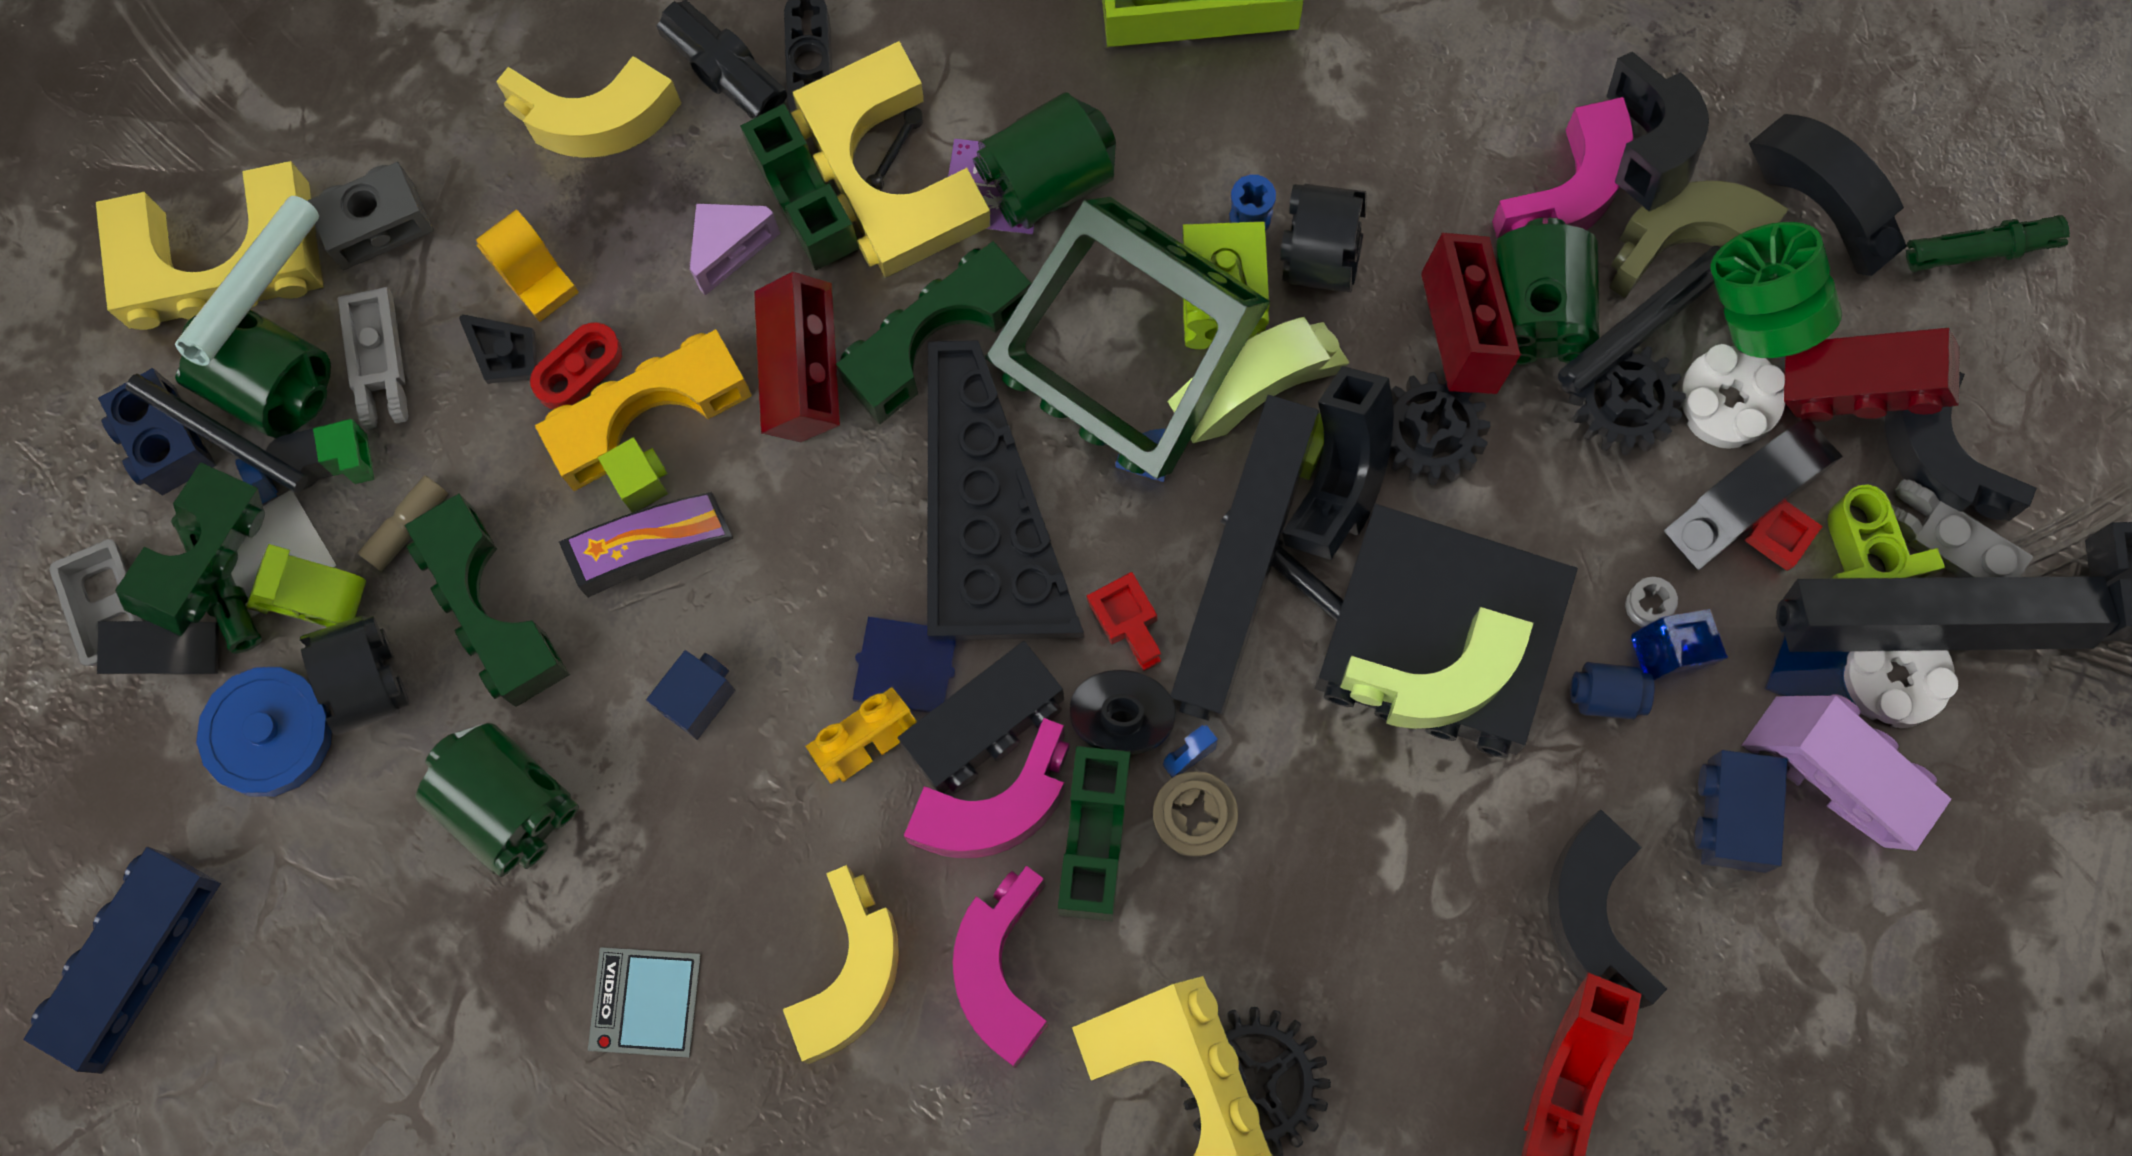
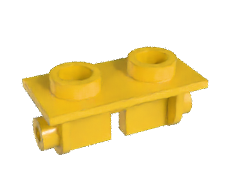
M891 687L884 693L875 694L866 699L859 710L840 723L831 724L822 729L816 736V739L805 747L830 784L839 779L844 783L848 778L873 762L864 748L866 745L873 742L881 755L898 745L900 741L897 737L917 721L894 688Z

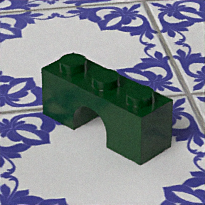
M782 104L740 125L751 156L815 271L858 250L859 245L853 225L830 183L827 185L824 183L811 157L807 143L786 105Z
M201 462L173 502L180 526L200 535L197 544L188 552L174 556L163 555L143 547L115 589L124 611L180 636H183L191 622L198 623L203 618L211 601L210 592L219 579L225 580L230 576L238 560L237 550L246 536L252 538L256 535L265 517V511L257 487Z
M1076 746L1070 796L1066 852L1063 857L1058 900L1059 916L1113 922L1129 778L1130 752Z

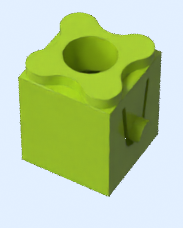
M1265 222L1183 224L1182 240L1185 246L1269 300ZM1183 298L1185 346L1190 349H1207L1217 333V321ZM1269 306L1248 339L1266 331V326L1269 324Z

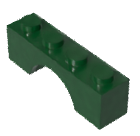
M994 241L982 250L980 248L971 250L960 260L954 272L943 280L938 278L926 285L920 292L919 299L905 310L897 309L889 314L881 323L880 330L866 341L858 340L846 348L841 355V360L836 363L842 382L880 425L918 395L914 379L915 359L921 346L931 335L955 324H974L996 333L1006 325L1032 283Z
M459 493L405 524L407 531L413 539V542L407 545L410 555L422 571L427 569L431 571L437 584L430 587L444 612L449 613L453 611L461 626L454 630L455 634L470 656L478 654L486 668L479 672V676L494 699L501 696L517 707L570 675L546 632L533 620L516 623L502 622L489 617L485 612L480 598V580L487 562L496 552L497 547L475 509Z

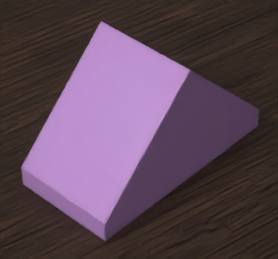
M696 204L690 271L704 295H707L781 234L775 217L767 206Z

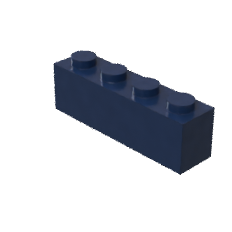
M146 847L144 852L135 857L126 868L123 876L124 883L113 900L104 905L97 913L93 921L94 930L83 947L73 953L65 963L62 970L63 978L51 997L45 999L33 1013L31 1018L32 1026L23 1040L76 1072L102 1074L220 887V882L169 853Z

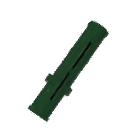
M2063 215L2028 222L2010 219L2002 221L2000 226L1976 229L1933 238L1913 239L1907 242L1906 260L1910 270L1918 272L1934 267L1950 266L1994 257L2006 256L2007 260L2018 259L2024 253L2066 247L2069 242L2066 238L2070 237L2069 225Z
M175 515L171 523L175 527L185 551L188 552L197 544L200 535L180 526L177 515ZM231 574L225 580L219 579L209 594L211 601L207 613L209 616L216 618L227 642L229 652L238 654L249 651L261 643L262 637L260 633L258 634L245 604L248 602L246 592L243 587L236 586Z

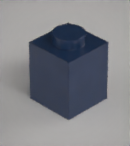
M684 650L646 701L659 713L698 740L736 690L725 679L729 670L719 661L705 652L698 659L687 650Z

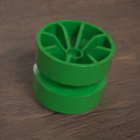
M1778 222L1759 226L1734 237L1714 255L1711 262V273L1719 299L1725 306L1724 314L1732 341L1740 352L1757 358L1790 356L1818 345L1828 338L1839 326L1842 319L1841 305L1834 280L1829 275L1830 265L1822 236L1814 227L1798 222Z

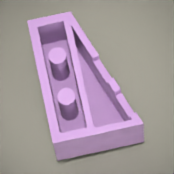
M1832 694L1831 696H1776L1741 746L1753 754H1758L1759 751H1767L1774 757L1787 758V766L1789 767L1787 778L1797 786L1804 779L1811 782L1831 799L1827 805L1828 808L1884 848L1916 851L1951 801V798L1935 785L1937 782L1936 777L1926 768L1907 760L1897 751L1899 748L1898 743L1888 734L1869 726L1859 717L1860 709L1847 698L1837 694Z

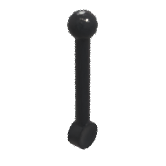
M911 107L904 112V125L875 174L869 175L866 178L865 182L875 189L883 190V178L912 129H917L923 124V113L919 108Z

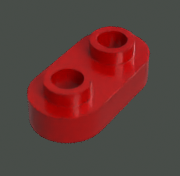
M592 322L580 326L535 366L530 377V386L533 393L544 406L553 410L563 405L576 404L618 366L622 358L621 343L614 331L605 324ZM599 347L605 348V352L600 358H590V354L594 349ZM568 381L567 387L563 391L553 392V387L557 382Z

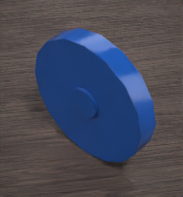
M255 667L232 676L210 696L199 717L196 743L203 766L220 784L249 797H275L300 787L320 768L331 746L332 731L326 718L332 716L328 705L325 706L324 703L318 704L310 681L303 676L281 667Z

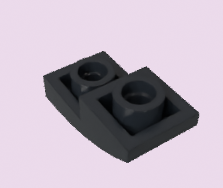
M98 621L97 674H218V622H191L183 636H180L149 621Z

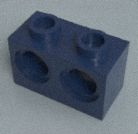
M151 368L140 374L181 399L175 386L155 369ZM127 382L98 398L107 415L101 419L102 425L117 445L122 444L128 456L122 460L123 465L137 485L141 486L145 483L163 496L188 482L200 462L212 468L216 466L199 434L126 390ZM145 408H148L146 415L142 419L136 421L139 413ZM170 448L167 457L157 462L161 452Z

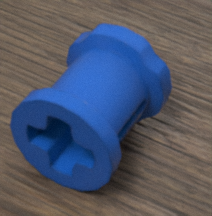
M1260 175L1241 177L1231 190L1230 223L1265 222L1266 231L1270 227L1273 206L1276 201V190L1273 184L1267 178Z

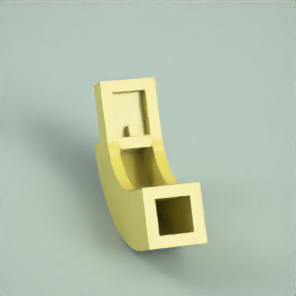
M632 56L607 87L593 95L581 98H564L551 94L510 67H507L496 81L507 99L504 102L505 107L524 122L536 144L550 151L573 157H601L628 150L655 134L681 105L673 81Z
M847 865L826 873L848 931L849 949L845 965L838 978L826 990L783 1009L801 1061L808 1064L844 1049L866 1032L883 1010L891 994L898 969V936L892 913L886 907L871 914L868 913L867 908L875 905V901L864 874L855 878Z

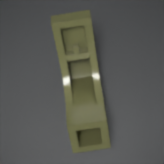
M1710 180L1690 182L1678 196L1650 212L1642 206L1631 217L1619 239L1626 244L1611 264V267L1618 272L1609 288L1626 298L1653 260L1667 248L1687 242H1698L1722 247L1734 237L1748 230L1780 222L1789 209L1767 195L1740 184Z

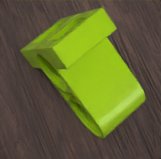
M1869 484L1858 485L1850 489L1829 510L1827 517L1828 528L1844 572L1836 574L1831 579L1932 578L1945 568L1938 548L1912 555L1909 554L1890 500L1878 487ZM1850 506L1859 507L1867 516L1868 523L1857 521L1850 512ZM1868 554L1876 555L1883 561L1885 572L1877 571L1870 565Z
M268 544L256 574L246 606L247 609L264 614L272 611L326 627L356 618L367 582L364 578L343 570L289 555V549Z

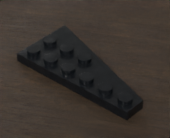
M928 341V640L1085 638L1082 625L1076 614L1065 578L1059 567L1048 531L1017 451L1015 440L1004 415L979 341Z

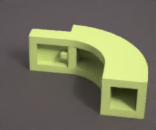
M1301 317L1277 325L1248 339L1192 435V443L1227 435L1250 412L1264 403L1267 395L1275 396L1300 383L1336 375L1342 366L1346 367L1349 364L1348 359L1339 347L1336 336L1328 330L1324 322L1309 325L1305 317ZM1193 378L1167 401L1174 413Z
M1480 607L1472 619L1461 657L1448 668L1431 674H1411L1351 656L1340 688L1351 691L1350 697L1364 704L1381 706L1383 701L1392 703L1386 722L1389 725L1405 728H1433L1455 723L1484 707L1507 683L1524 655L1533 623Z

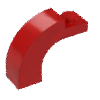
M1591 973L1586 975L1565 1012L1542 1067L1523 1130L1527 1131L1521 1156H1586L1591 1128L1601 1095L1616 1062L1633 1038L1641 993Z

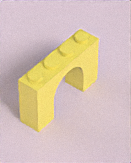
M900 41L792 92L797 110L790 114L804 139L812 138L819 151L812 155L823 180L825 182L834 180L841 193L837 198L851 223L855 221L863 237L858 239L857 243L869 267L878 264L885 278L990 227V209L968 168L920 191L897 195L885 193L870 186L861 178L853 165L855 150L865 133L880 122L924 102L922 82Z
M292 161L242 171L248 211L246 237L238 251L229 260L218 267L206 271L185 272L174 269L170 255L166 213L145 192L95 202L107 310L129 329L138 330L153 329L159 326L160 322L178 318L191 319L196 316L287 198L298 196L306 201L311 199L309 182ZM315 225L252 307L256 306L258 301L277 297L286 299L299 298L304 296L307 291L324 288Z
M1204 976L1172 984L1072 1027L1091 1081L1126 1070L1145 1061L1162 1063L1176 1071L1186 1081L1196 1098L1201 1117L1200 1140L1193 1156H1273L1269 1151L1259 1124L1260 1118L1257 1107L1249 1098L1238 1069L1239 1061L1237 1054L1229 1044L1218 1016L1217 1001L1213 993L1208 989Z

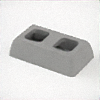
M111 539L104 540L57 560L49 568L79 660L85 666H97L98 621H108L122 614H128L130 621H145L124 611L117 593L96 602L89 601L84 586L87 578L107 569H112L119 585L127 573L118 545Z

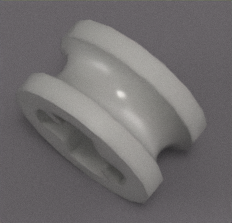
M1653 576L1643 578L1634 585L1626 597L1625 608L1627 615L1634 623L1641 627H1659L1674 614L1678 605V596L1670 582L1663 578ZM1644 591H1651L1650 597L1658 594L1663 600V603L1657 608L1658 614H1652L1653 608L1646 612L1640 606V601L1645 597Z

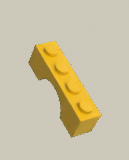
M715 329L708 334L699 333L687 338L678 350L662 358L653 357L642 362L634 373L619 381H608L600 384L591 392L589 397L574 405H563L555 408L547 414L544 421L536 424L535 428L561 477L573 491H576L607 474L598 457L619 446L622 435L628 425L644 411L660 405H681L697 411L709 420L750 398L752 394L723 340Z

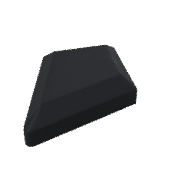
M464 314L460 315V322L487 384L530 379L531 373L537 365L536 340L533 328Z

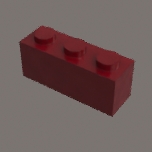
M1442 233L1421 272L1448 389L1455 392L1498 394L1521 354L1490 237Z
M792 271L754 291L761 434L803 442L840 426L832 283Z
M1950 328L1825 339L1808 350L1785 356L1784 402L1797 418L1802 420L1809 418L1814 423L1830 421L1833 415L1854 414L1857 417L1867 419L1880 418L1885 416L1887 411L1909 410L1915 414H1935L1942 411V407L1959 406L1960 346Z

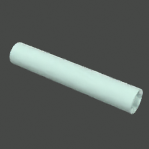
M298 196L287 198L178 338L175 345L181 355L198 365L206 366L210 363L318 221L319 214L312 204Z

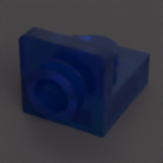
M1710 609L1664 616L1631 635V640L1643 673L1652 674L1654 681H1659L1674 672L1715 665L1728 658Z

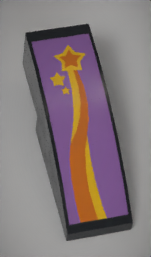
M708 492L662 503L621 516L561 540L559 544L578 588L589 598L634 576L639 581H642L733 539V536L714 494Z

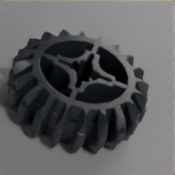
M1251 1007L1248 1013L1249 1024L1242 1025L1238 1012L1231 1010L1227 1013L1231 1029L1226 1031L1225 1034L1245 1069L1254 1068L1256 1074L1259 1069L1265 1073L1273 1066H1278L1277 1071L1268 1077L1269 1080L1263 1085L1267 1093L1265 1096L1273 1108H1271L1265 1098L1256 1099L1255 1093L1249 1098L1266 1116L1268 1115L1276 1126L1262 1132L1266 1142H1269L1270 1151L1273 1156H1283V1147L1279 1138L1286 1136L1291 1145L1299 1148L1303 1145V1140L1295 1130V1127L1301 1124L1306 1130L1315 1132L1319 1127L1313 1118L1306 1115L1308 1109L1311 1108L1321 1112L1327 1110L1328 1103L1322 1099L1314 1098L1313 1089H1328L1331 1087V1081L1327 1078L1313 1079L1312 1070L1327 1065L1326 1057L1318 1056L1309 1061L1305 1052L1313 1048L1317 1044V1040L1314 1036H1310L1298 1044L1293 1039L1301 1028V1023L1297 1020L1291 1022L1285 1032L1277 1029L1281 1020L1280 1011L1273 1010L1269 1016L1268 1024L1262 1025L1260 1024L1259 1008ZM1246 1037H1260L1278 1044L1285 1051L1269 1062L1259 1063L1252 1060L1244 1050L1242 1051L1235 1040ZM1239 1063L1238 1069L1245 1084L1247 1081L1246 1076L1243 1074L1245 1070ZM1293 1065H1296L1300 1079V1092L1294 1110L1288 1115L1276 1093V1084L1284 1072ZM1181 1078L1180 1086L1190 1089L1186 1081ZM1189 1098L1184 1101V1109L1193 1110L1197 1108L1196 1098ZM1201 1117L1193 1123V1127L1197 1131L1201 1130Z

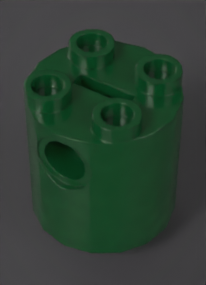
M1064 92L1018 118L1016 122L1006 129L978 141L979 150L977 151V156L972 159L984 183L988 185L994 182L1002 196V200L997 202L1008 225L1013 228L1021 224L1024 228L1030 229L1035 222L1045 215L1060 208L1068 207L1114 180L1116 139L1101 111L1074 98L1068 92Z
M1537 218L1529 221L1526 226L1509 231L1497 239L1494 246V256L1521 354L1516 365L1530 364L1535 362L1537 358L1558 357V360L1561 362L1569 363L1600 338L1598 241L1595 235L1583 228L1566 225L1561 219Z
M250 309L208 365L195 364L182 355L175 379L179 385L272 438H279L294 433L316 417L322 410L327 399V386L331 377V361L325 351ZM196 316L192 317L185 324L182 333L185 331V329L189 326V324Z
M485 723L452 733L437 743L425 760L428 771L419 783L415 795L417 802L493 874H497L499 877L508 874L517 864L528 869L538 862L548 849V845L544 842L547 836L555 828L560 829L565 826L579 809V805L571 799V794L497 725L492 723Z

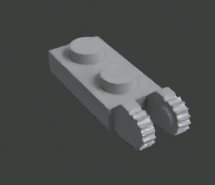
M388 287L338 297L349 388L354 392L357 416L361 426L365 430L377 427L378 414L371 391L386 389L388 411L394 423L406 422L409 417L408 405L402 387L406 383L393 293Z
M1904 479L1903 481L1901 480L1895 489L1896 496L1926 516L1921 524L1918 518L1892 505L1903 538L1910 542L1908 545L1918 552L1938 548L1945 569L1959 578L2021 577L2032 560V555L1964 512H1960L1939 501L1934 492L1926 487H1922L1921 484Z

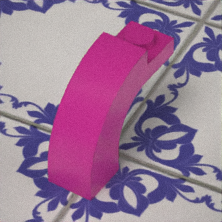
M1623 97L1575 107L1565 130L1575 160V175L1569 181L1556 188L1500 200L1492 220L1497 239L1509 231L1526 226L1529 221L1537 218H1557L1563 220L1566 225L1588 230L1604 215L1620 187L1615 183L1626 143L1633 141L1632 125Z
M1043 718L1020 776L1006 791L993 798L982 801H965L924 786L904 834L906 841L913 846L941 856L980 858L1004 852L1030 838L1053 815L1065 793L1064 782L1049 777L1051 771L1060 773L1070 748V743L1063 741L1065 737L1064 725Z
M1028 866L1024 868L1019 876L1011 871L1002 881L993 895V898L999 901L994 909L977 896L974 898L961 921L953 954V975L956 993L967 1020L979 1037L1015 1068L1049 1025L1043 1017L1012 993L1006 983L1002 968L1003 949L1010 932L1046 886L1044 878Z

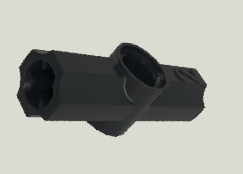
M687 0L682 2L674 1L662 12V17L656 25L659 34L689 61L696 75L709 89L717 94L723 91L751 119L782 105L787 99L786 89L754 61L750 50L732 31L727 28L722 31L718 29Z

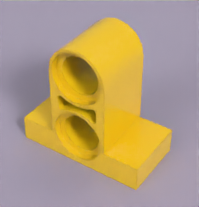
M517 209L475 239L481 253L539 322L579 293L575 285L557 265L541 238Z

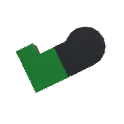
M353 419L281 436L274 439L266 449L270 454L308 476L307 484L303 490L314 485L320 478H328L344 474L354 484L375 480L367 433Z

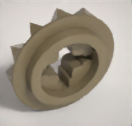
M1190 771L1174 776L1159 790L1153 805V824L1164 844L1180 855L1205 857L1223 848L1232 837L1238 822V806L1232 791L1222 780L1206 772ZM1199 794H1204L1202 802L1204 803L1203 812L1211 816L1210 819L1218 821V823L1211 821L1208 823L1199 822L1191 835H1187V817L1180 814L1179 810L1173 809V806L1180 809L1182 806L1191 808L1194 801L1198 800Z

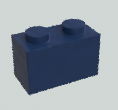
M1721 750L1708 759V764L1702 765L1698 780V791L1700 796H1706L1704 817L1700 816L1698 818L1695 829V847L1702 849L1701 864L1767 873L1782 866L1787 758Z

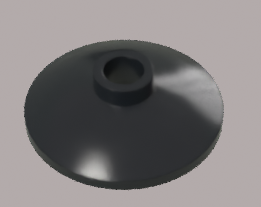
M1128 670L1105 671L1086 679L1073 693L1069 711L1073 728L1090 746L1100 749L1130 752V755L1148 752L1162 744L1172 732L1176 715L1173 699L1159 682L1144 674Z

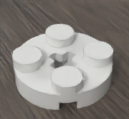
M1715 345L1707 353L1698 357L1684 374L1678 391L1686 393V399L1679 407L1683 406L1684 414L1689 420L1687 425L1698 438L1720 448H1739L1743 444L1752 443L1764 438L1780 420L1785 407V375L1779 367L1772 365L1766 358L1746 355L1735 346ZM1736 388L1740 391L1744 403L1737 402L1733 408L1724 404L1726 397L1719 393V389Z
M1948 650L1849 652L1847 665L1843 667L1842 673L1846 694L1850 701L1860 709L1861 714L1871 720L1877 718L1884 723L1893 724L1890 727L1895 728L1914 727L1935 717L1945 708L1949 698L1958 689V679L1955 675L1954 665ZM1891 662H1897L1900 666L1906 667L1909 672L1907 677L1908 687H1905L1901 681L1892 683L1888 679L1887 673L1893 670Z

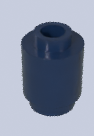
M1586 662L1581 672H1574L1570 688L1572 703H1578L1581 714L1634 720L1637 715L1647 716L1650 713L1655 692L1652 674L1642 673L1639 667Z

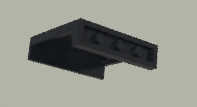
M1375 503L1314 689L1325 692L1323 697L1327 701L1340 706L1354 707L1356 702L1374 708L1375 716L1387 721L1392 703L1383 701L1381 706L1364 704L1351 698V691L1340 688L1351 656L1411 674H1431L1448 668L1461 657L1472 619L1480 607L1532 622L1533 626L1524 655L1515 672L1497 695L1480 710L1462 720L1440 727L1425 729L1428 734L1443 740L1455 741L1457 736L1477 742L1476 748L1491 756L1507 758L1509 753L1517 755L1525 747L1578 568Z

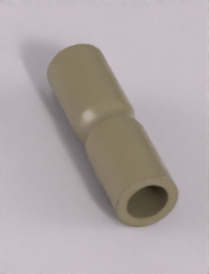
M424 475L396 507L393 516L387 518L357 554L380 572H383L411 539L405 524L441 504L449 494L432 479Z

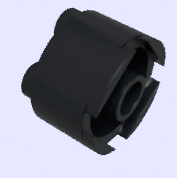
M1313 184L1293 185L1289 206V214L1293 215L1291 231H1284L1280 260L1284 261L1283 281L1290 282L1291 285L1352 292V285L1355 283L1364 234L1361 233L1362 222L1359 221V218L1366 217V191Z
M362 615L300 636V641L305 645V648L301 649L310 684L319 705L323 703L325 706L331 704L334 716L326 718V721L335 735H340L400 713V708L409 705V699L400 676L396 677L391 665H386L385 660L394 658L385 630L383 628L379 629L374 616L366 618Z

